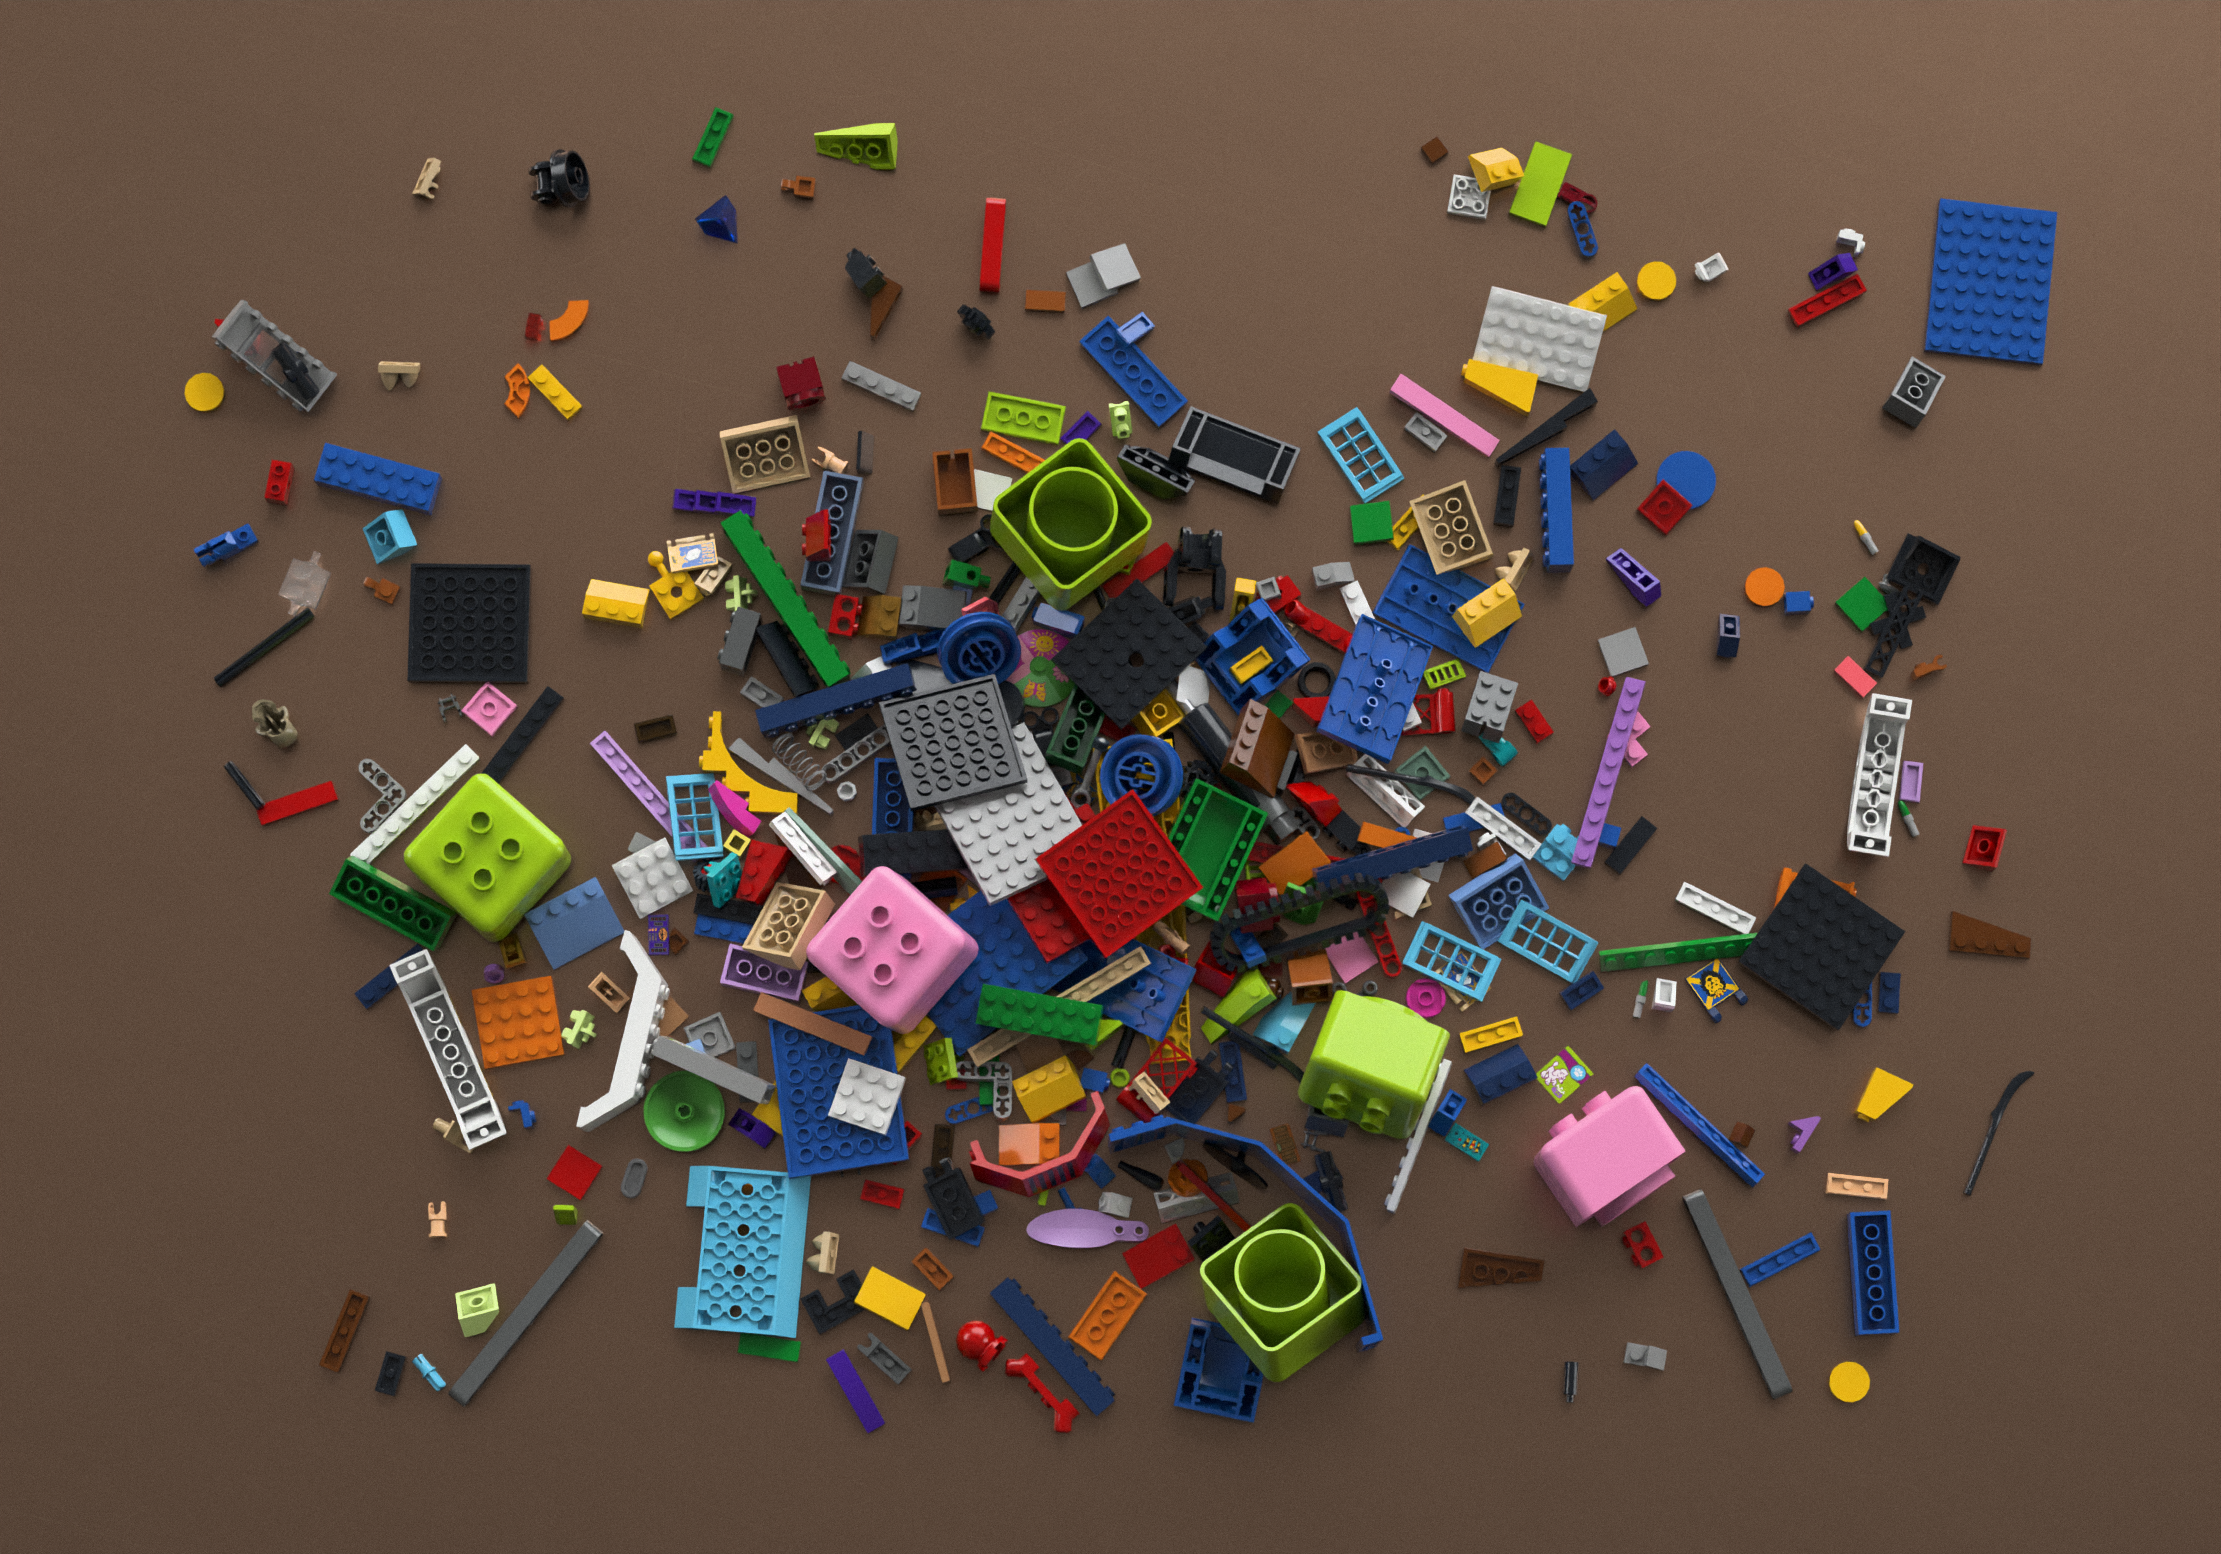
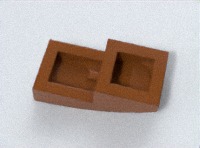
M1497 841L1463 862L1472 879L1507 860V857Z

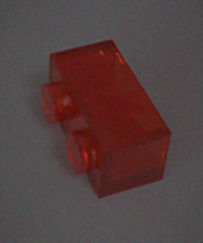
M529 313L525 339L538 341V338H541L542 331H540V327L543 326L544 319H542L540 314Z
M1269 962L1270 966L1264 968L1262 963L1257 964L1262 976L1283 975L1282 962L1276 964L1275 962Z

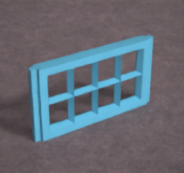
M1358 407L1317 432L1364 504L1405 479ZM1358 420L1364 431L1351 438L1345 428ZM1342 430L1348 441L1336 448L1330 437ZM1367 434L1374 445L1361 452L1355 441ZM1352 445L1358 455L1345 462L1339 451ZM1377 449L1383 459L1370 466L1364 456ZM1361 458L1367 469L1354 476L1348 466ZM1386 463L1392 474L1380 481L1373 470ZM1371 473L1377 483L1364 491L1358 480Z
M714 773L666 776L675 861L721 858L724 856L718 808L710 793L709 797L694 798L693 786L708 785L709 788L715 782ZM689 786L690 798L675 799L674 787ZM710 801L711 813L696 814L695 802ZM691 803L692 815L677 816L676 804ZM712 818L713 830L698 831L697 819ZM693 819L694 831L679 832L678 820ZM714 834L715 847L700 848L699 835ZM695 836L696 848L681 849L680 837Z
M1522 899L1498 940L1501 944L1571 983L1579 979L1599 943ZM1528 911L1539 917L1532 930L1521 925ZM1543 920L1554 925L1547 939L1536 933ZM1518 928L1530 934L1523 947L1511 941ZM1558 928L1570 934L1563 947L1552 942ZM1534 936L1545 942L1538 955L1527 950ZM1574 937L1585 943L1578 956L1567 950ZM1549 945L1560 950L1554 964L1542 958ZM1564 954L1576 959L1569 973L1558 967Z
M1421 921L1402 965L1474 1000L1482 1002L1501 959L1429 923ZM1428 933L1440 937L1435 951L1423 946ZM1445 940L1456 945L1451 958L1439 954ZM1460 948L1472 953L1467 966L1455 961ZM1421 949L1432 954L1427 968L1415 963ZM1476 955L1488 960L1482 974L1471 969ZM1437 957L1449 962L1443 976L1431 970ZM1452 965L1464 969L1459 983L1447 978ZM1469 972L1480 977L1475 990L1463 986Z

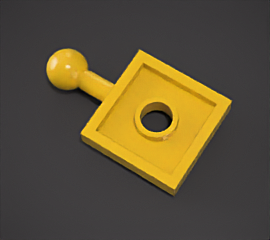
M653 551L648 555V563L653 567H657L662 578L649 585V587L671 620L704 600V597L699 589L694 586V581L687 571L669 573L663 564V555L658 551ZM674 587L682 589V595L678 598L671 595V590Z

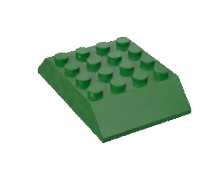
M1197 778L1185 796L1167 837L1203 886L1200 891L1181 905L1214 921H1219L1268 813Z

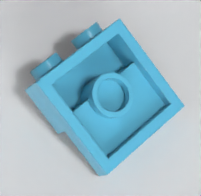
M1556 824L1532 858L1564 882L1576 866L1571 861L1579 836L1575 838L1571 835L1572 830L1566 825L1562 824L1559 826Z

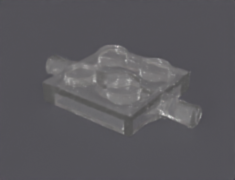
M314 551L310 562L293 558L278 594L292 602L288 614L296 616L299 606L317 609L331 576V572L321 569L317 565L322 554Z

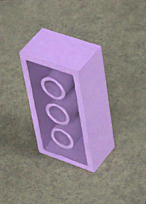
M729 944L720 983L722 986L756 994L762 992L777 999L800 1004L807 976L808 962L805 961L801 970L786 968L745 951L742 946Z

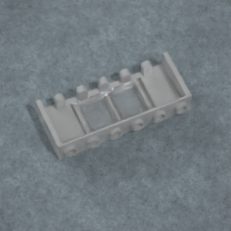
M246 300L239 301L212 335V338L216 340L215 344L220 349H227L231 352L230 356L238 363L244 362L247 365L246 369L253 375L259 374L262 377L261 381L268 387L274 386L278 390L276 393L285 400L287 398L293 402L292 406L300 412L302 410L309 412L337 376L335 372L323 366L324 364L320 360L312 357L305 348L297 345L290 336L282 333L274 323L266 320L259 311L251 308ZM283 342H286L294 355L304 363L309 371L308 374L320 389L316 395L308 400H305L296 386L285 377L282 372L283 368L271 353L273 348Z

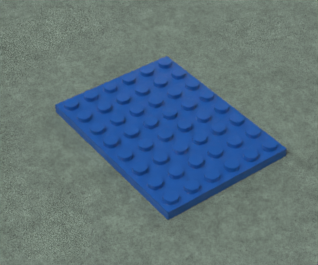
M1940 198L1924 352L2033 365L2043 364L2057 212Z
M980 890L947 915L975 939L978 944V954L927 1014L945 1038H952L953 1049L961 1057L967 1052V1049L998 1029L975 1024L983 984L1045 994L1089 961V959L1078 946L1046 964L1008 900L1004 899L990 906Z
M859 1005L812 1012L871 1036L872 1040L865 1056L774 1019H768L788 1178L793 1179L908 1161L909 1153L901 1095L886 1136L828 1116L848 1058L898 1075L892 1030L877 1022Z

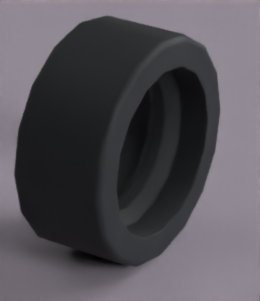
M1322 662L1307 664L1301 670L1298 677L1300 693L1305 698L1330 696L1336 680L1334 671ZM1312 671H1322L1328 677V687L1321 693H1313L1306 687L1305 678Z

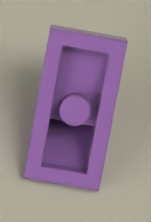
M1816 1116L1788 1123V1125L1801 1132L1800 1135L1796 1133L1790 1142L1793 1146L1790 1150L1796 1154L1801 1151L1821 1120L1820 1117Z

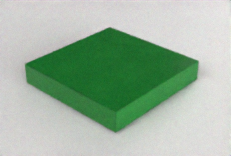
M1390 501L1350 506L1355 545L1394 540Z
M1863 577L1835 602L1861 633L1870 625L1869 623L1874 622L1888 610L1884 597L1866 577Z

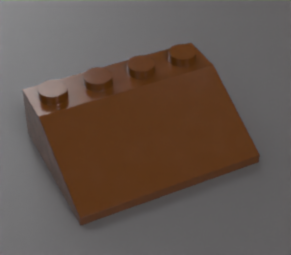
M1250 699L1240 710L1220 773L1273 799L1295 734L1268 707Z

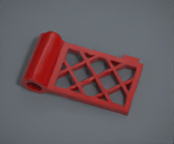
M1443 688L1437 689V693L1415 695L1414 700L1416 701L1413 704L1422 714L1420 720L1426 717L1431 721V729L1423 730L1416 726L1418 730L1412 731L1414 729L1412 728L1405 732L1402 731L1400 736L1455 733L1453 692ZM1421 699L1430 700V707L1425 712L1416 706Z
M1165 1038L1120 1093L1116 1101L1139 1120L1143 1121L1144 1124L1151 1122V1118L1159 1116V1114H1155L1143 1098H1136L1139 1093L1135 1088L1132 1091L1129 1090V1087L1133 1084L1132 1081L1146 1069L1149 1078L1150 1076L1161 1075L1163 1087L1158 1088L1160 1090L1163 1089V1094L1169 1099L1187 1076L1191 1078L1198 1068L1195 1067L1197 1062L1168 1038ZM1166 1044L1173 1049L1174 1057L1162 1058V1049ZM1185 1058L1191 1063L1187 1070L1178 1071L1177 1059ZM1174 1060L1175 1071L1164 1072L1163 1061ZM1160 1061L1161 1073L1150 1074L1149 1065L1151 1062ZM1176 1074L1175 1085L1166 1087L1164 1075Z

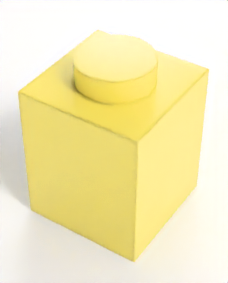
M734 829L723 845V850L729 854L731 852L738 854L739 860H741L750 846L751 840Z

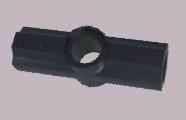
M283 342L273 348L271 353L283 368V374L296 386L302 397L308 400L316 395L320 389L308 374L307 367L294 355L288 344Z
M1331 1151L1314 1155L1320 1175V1185L1327 1201L1339 1212L1348 1210L1343 1193V1182L1339 1171L1336 1169Z

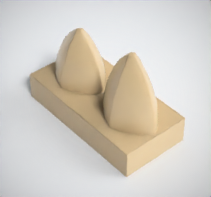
M381 361L378 364V372H381V379L388 391L395 386L398 373L401 374L404 384L410 388L417 380L418 373L420 372V363Z
M1523 548L1522 551L1508 553V558L1513 564L1512 567L1495 568L1498 578L1500 580L1504 578L1513 591L1518 589L1535 560L1532 552L1526 548Z
M823 1232V1234L812 1240L813 1245L821 1251V1254L813 1255L806 1260V1263L812 1269L834 1275L839 1234Z

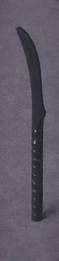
M1350 764L1346 766V772L1446 791L1463 799L1470 805L1475 800L1474 795L1466 789L1439 781L1429 775L1416 777Z
M1202 1007L1200 1010L1201 1014L1276 1060L1301 1083L1304 1072L1281 1054L1276 1046L1264 1044L1207 1007Z
M2025 1071L2015 1076L2006 1087L1998 1105L1991 1112L1990 1127L1963 1192L1964 1194L1971 1196L1996 1129L2010 1099L2017 1089L2034 1075V1072Z

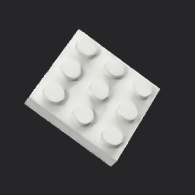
M665 837L612 865L640 919L693 891L678 861H675V855Z
M848 1058L828 1116L886 1136L906 1077Z

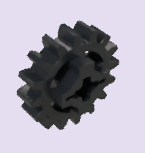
M964 304L959 308L957 313L963 319L961 323L970 332L974 333L977 337L982 335L986 339H990L994 335L995 330L990 325L991 321L982 311L975 307L971 309Z
M1201 760L1187 761V766L1182 765L1183 783L1181 797L1185 798L1196 778L1212 786L1218 783V780H1214V776L1217 775L1216 772H1211L1213 766L1207 765L1208 762Z

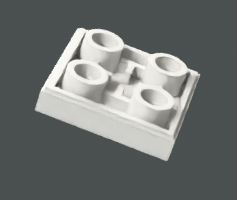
M1454 174L1447 214L1486 220L1491 190L1481 192L1476 178Z

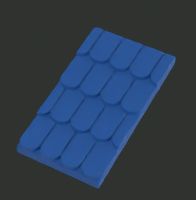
M1408 545L1372 612V614L1486 673L1490 671L1514 625L1512 623L1475 648L1452 618V615L1458 608L1491 586L1459 569L1437 575L1429 554L1413 545ZM1518 601L1520 610H1522L1525 604Z
M1361 614L1316 732L1389 764L1433 646Z
M1091 939L1079 945L1089 961L1052 989L1063 993L1141 946L1151 964L1087 1003L1103 1005V1014L1115 1020H1120L1123 1024L1163 1042L1166 1032H1168L1197 969L1135 939L1130 940L1107 958H1104Z

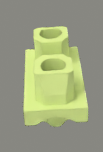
M1124 401L1121 404H1109L1113 436H1118L1119 439L1130 437V434L1133 432L1128 401Z
M735 575L732 580L725 581L726 592H734V599H727L726 609L729 611H736L737 607L748 609V604L752 603V597L757 596L758 591L752 590V584L747 583V578H742L740 575Z
M824 719L818 725L808 726L806 734L811 735L812 731L815 730L808 742L809 746L813 748L817 746L826 750L831 740L822 734L825 729L835 734L840 724L835 719Z
M573 1010L570 1015V1021L574 1022L575 1025L572 1030L566 1027L561 1037L568 1044L580 1049L582 1043H587L590 1036L596 1038L597 1034L592 1032L595 1026L592 1023L595 1016L585 1010Z

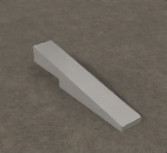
M738 738L728 748L731 754L791 792L798 793L799 797L830 817L834 814V810L813 791H807L802 782L775 758L768 763L741 738Z

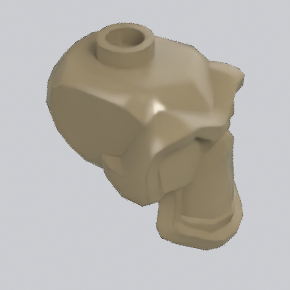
M265 699L258 700L252 706L253 720L259 723L255 729L258 735L268 736L279 748H286L296 740L298 732L289 721L288 709L285 706L276 708L274 702Z

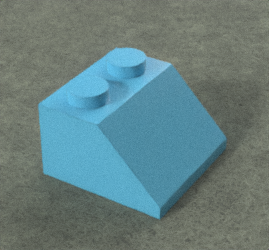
M403 509L384 512L362 528L377 564L403 555L417 546Z

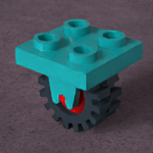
M733 852L725 859H702V863L699 861L697 866L693 867L697 888L699 890L702 889L703 892L708 890L711 893L713 906L718 908L724 905L738 891L742 870L738 854Z

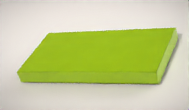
M1535 141L1524 171V177L1521 179L1509 214L1546 227L1572 154Z
M988 392L981 431H991L995 434L1058 446L1066 406Z

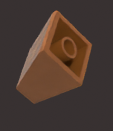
M1318 949V951L1312 953L1311 951H1306V954L1299 956L1297 951H1293L1294 958L1289 960L1286 958L1292 1005L1332 1001V977L1326 949Z

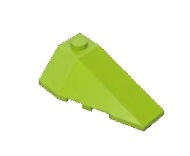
M875 123L814 134L817 153L838 159L841 157L853 160L852 163L859 164L860 162L870 165V168L873 169L896 168L898 139L895 123Z
M1249 969L1236 980L1213 1012L1232 1024L1239 1026L1277 998L1259 969L1254 971ZM1209 1018L1201 1027L1211 1044L1229 1032Z

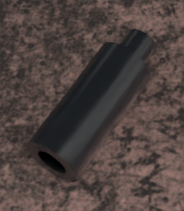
M1579 1362L1564 1363L1563 1395H1566V1402L1574 1403V1395H1578Z

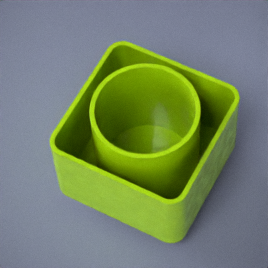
M1078 438L1070 441L996 497L993 504L990 532L1049 605L1056 610L1063 611L1069 609L1145 550L1152 519L1150 514L1087 440Z
M481 773L472 776L406 848L404 862L424 885L486 940L499 942L510 933L525 916L524 914L531 910L569 868L571 855L556 834L487 774Z
M1343 990L1336 991L1298 1088V1096L1304 1103L1321 1109L1325 1115L1334 1119L1344 1118L1359 1124L1362 1129L1370 1133H1383L1397 1139L1408 1138L1412 1134L1426 1103L1450 1039V1033L1437 1025L1427 1022L1413 1010L1396 1002L1377 997H1361Z
M1287 1203L1277 1208L1206 1259L1200 1267L1207 1308L1263 1375L1272 1382L1285 1380L1353 1331L1365 1320L1366 1312L1360 1276L1301 1207L1293 1203Z

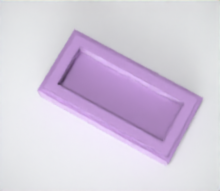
M1903 761L1899 801L1920 802L1923 763Z

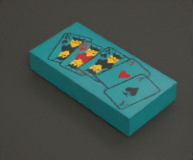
M1457 1123L1453 1125L1444 1139L1478 1162L1489 1146L1487 1142Z

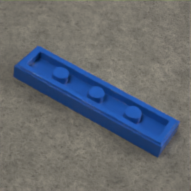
M1812 1232L1741 1268L1740 1272L1748 1287H1751L1821 1249Z

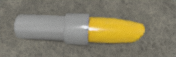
M1854 521V526L1862 542L1866 544L1871 554L1874 555L1879 552L1869 532L1865 530L1860 521Z

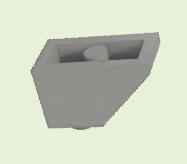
M1350 562L1329 563L1312 568L1311 573L1316 591L1355 582Z

